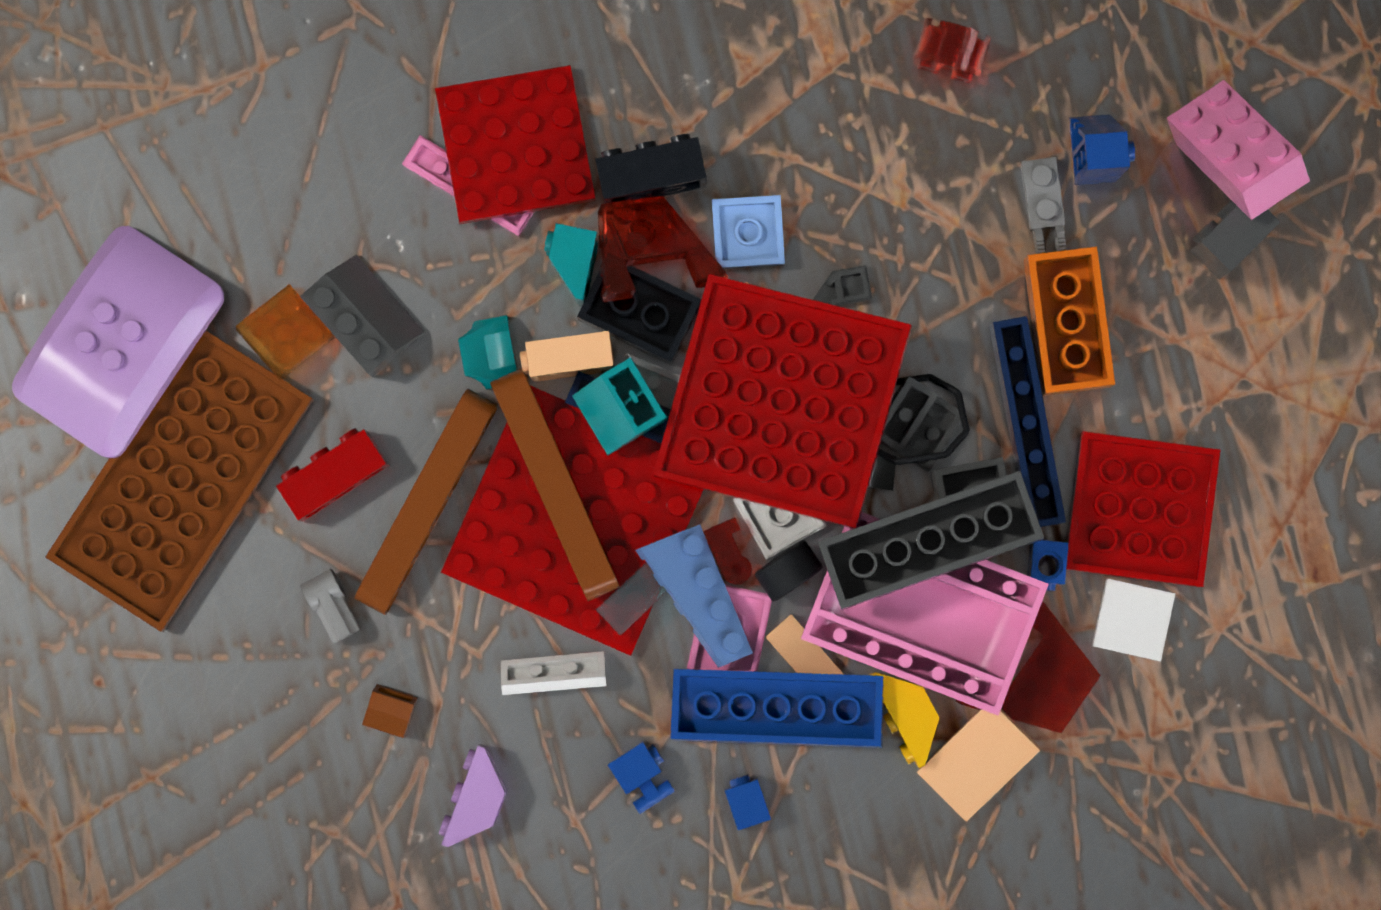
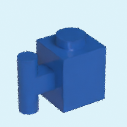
M644 741L608 764V767L626 795L637 787L644 794L633 802L639 814L675 792L668 780L657 787L651 780V778L662 772L659 764L664 762L654 744L647 747Z

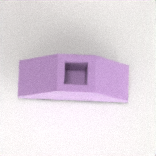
M482 744L477 746L476 751L470 749L463 766V769L468 770L464 784L457 783L451 798V802L456 803L452 817L445 815L439 831V835L444 836L441 844L443 846L449 847L496 824L507 789L487 746Z

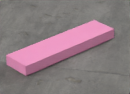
M420 135L402 165L454 197L446 151ZM535 212L490 220L520 237Z

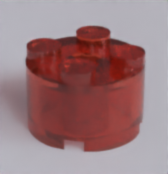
M925 18L913 58L919 62L917 69L932 74H937L939 69L952 72L951 79L970 84L973 78H980L992 37L986 34L984 39L981 40L977 38L979 33L977 30L943 20L940 21V25L933 26L931 25L932 18Z

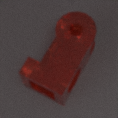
M734 517L704 530L703 533L725 580L731 584L739 585L745 583L750 578L752 567L749 560L741 555L732 535L741 530Z

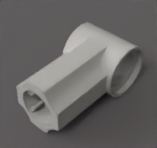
M332 569L300 585L305 599L311 609L319 615L333 643L361 630L344 598L346 596L344 589Z

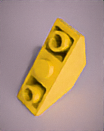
M877 672L868 674L884 677L883 704L888 713L884 714L883 718L892 734L897 731L899 732L904 742L899 748L908 765L915 762L918 768L925 766L940 718L923 686Z

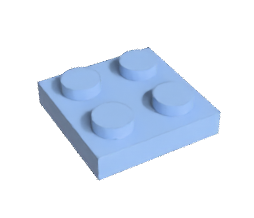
M781 195L712 199L716 269L785 265Z

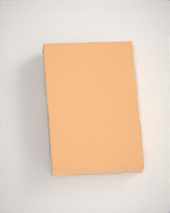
M980 709L926 762L925 766L917 770V773L967 822L1041 748L1002 709L999 716Z

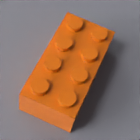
M1097 246L1027 255L1023 261L1042 396L1104 389L1114 386L1115 378Z

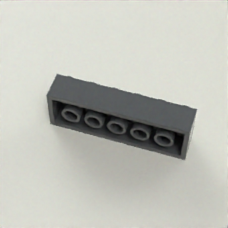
M1017 471L818 541V545L841 610L1041 541L1044 539L1021 472Z

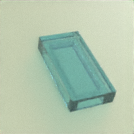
M647 562L595 609L619 635L623 634L667 592L664 586H660L653 576L654 572Z

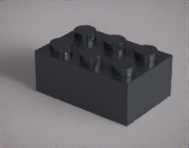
M681 134L669 138L670 143L656 145V141H648L635 145L636 150L622 153L621 148H615L601 152L602 157L595 158L606 209L707 188V176L698 137L691 138L690 134Z
M607 254L577 318L580 322L599 331L609 330L611 337L672 365L699 311L702 299Z

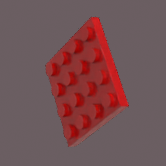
M571 65L435 88L459 225L595 201Z
M1082 431L1067 538L1069 545L1066 569L1204 587L1221 450Z

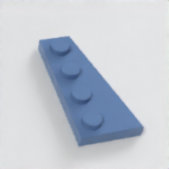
M700 524L635 550L642 561L645 560L654 572L653 576L659 585L664 586L675 602L673 605L681 615L684 614L693 627V633L718 668L753 654Z

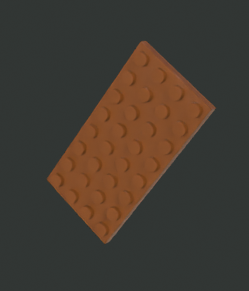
M205 330L125 452L121 456L108 459L45 558L158 631L164 632L314 399Z

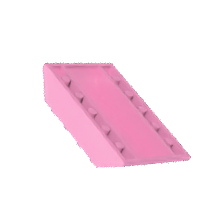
M862 512L858 527L881 519ZM844 526L842 533L850 531L852 528ZM984 560L841 610L827 570L801 639L999 716L1049 584Z

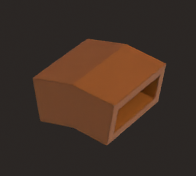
M376 684L372 691L362 725L405 738L418 697Z

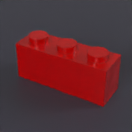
M356 428L348 431L339 438L340 445L330 451L327 447L317 451L310 457L312 463L301 470L298 466H295L280 476L283 481L276 485L298 521L304 522L390 466L368 431L363 429L358 432Z

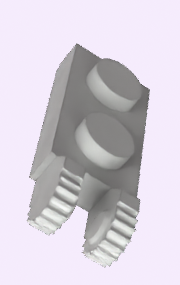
M1056 157L1022 161L1021 171L1029 230L1033 233L1036 254L1045 253L1046 243L1042 229L1054 228L1055 248L1057 251H1064L1067 249L1064 231L1065 218Z

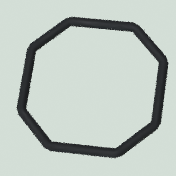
M932 374L910 376L918 382L931 381L955 394L963 431L944 452L896 458L879 448L877 455L895 465L949 457L970 431L962 392L958 388ZM905 377L898 378L896 385H901Z

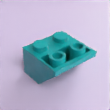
M631 357L603 373L572 395L607 455L612 454L667 421L666 415Z

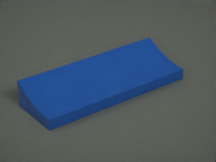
M674 669L671 739L674 741L883 748L884 677L872 675Z

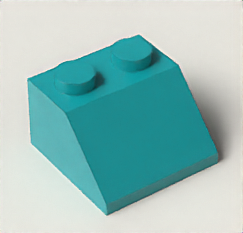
M556 223L554 232L548 231L544 251L546 256H549L552 266L577 304L582 307L591 285L600 242L599 236L596 231Z

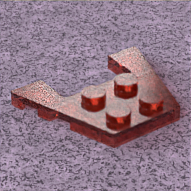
M664 196L601 204L598 210L599 248H602L600 272L603 277L604 286L601 291L603 302L633 297L636 289L627 266L684 259L696 289L705 287L709 274L728 278L726 271Z
M1042 601L1032 628L1042 634L1044 638L1009 687L1001 709L1012 720L1062 734L1101 675ZM956 700L960 705L980 710L977 707Z

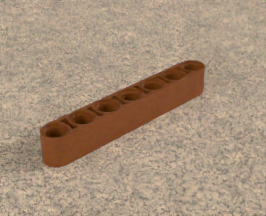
M522 368L491 381L490 384L586 599L590 601L619 588L620 585Z
M470 389L464 392L360 584L354 598L355 600L383 615L388 613L491 423L498 404Z

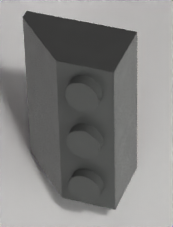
M357 255L327 272L300 296L372 377H375L424 333L423 329Z

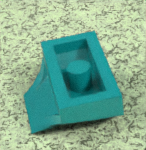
M507 315L474 321L471 329L458 339L465 376L481 382L486 390L492 389L491 381L518 370Z

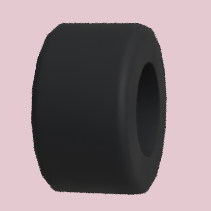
M802 540L760 568L755 573V577L770 599L777 601L821 571L823 565L808 543Z

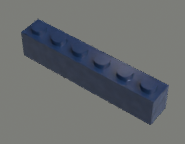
M1024 316L993 322L989 326L1016 472H1021L1040 527L1065 523V512L1028 318Z

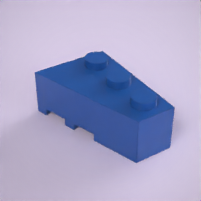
M1110 114L1069 117L1075 185L1116 182L1129 169L1130 162L1135 161L1134 142L1128 141L1127 131Z

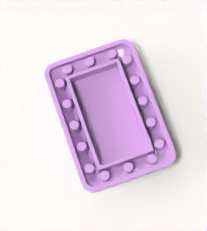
M130 226L116 228L88 263L32 347L13 380L12 390L14 396L99 455L106 458L121 456L224 302L222 287Z

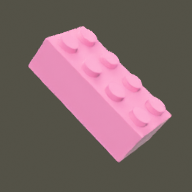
M1225 80L1167 117L1176 145L1251 220L1310 182L1301 153Z

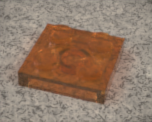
M290 284L236 325V331L280 381L334 339L332 332L301 299L300 295Z

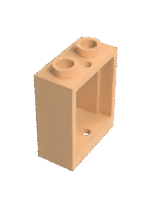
M609 330L525 342L526 351H520L522 371L525 372V375H530L533 382L576 377L578 371L588 375L605 373L615 367Z

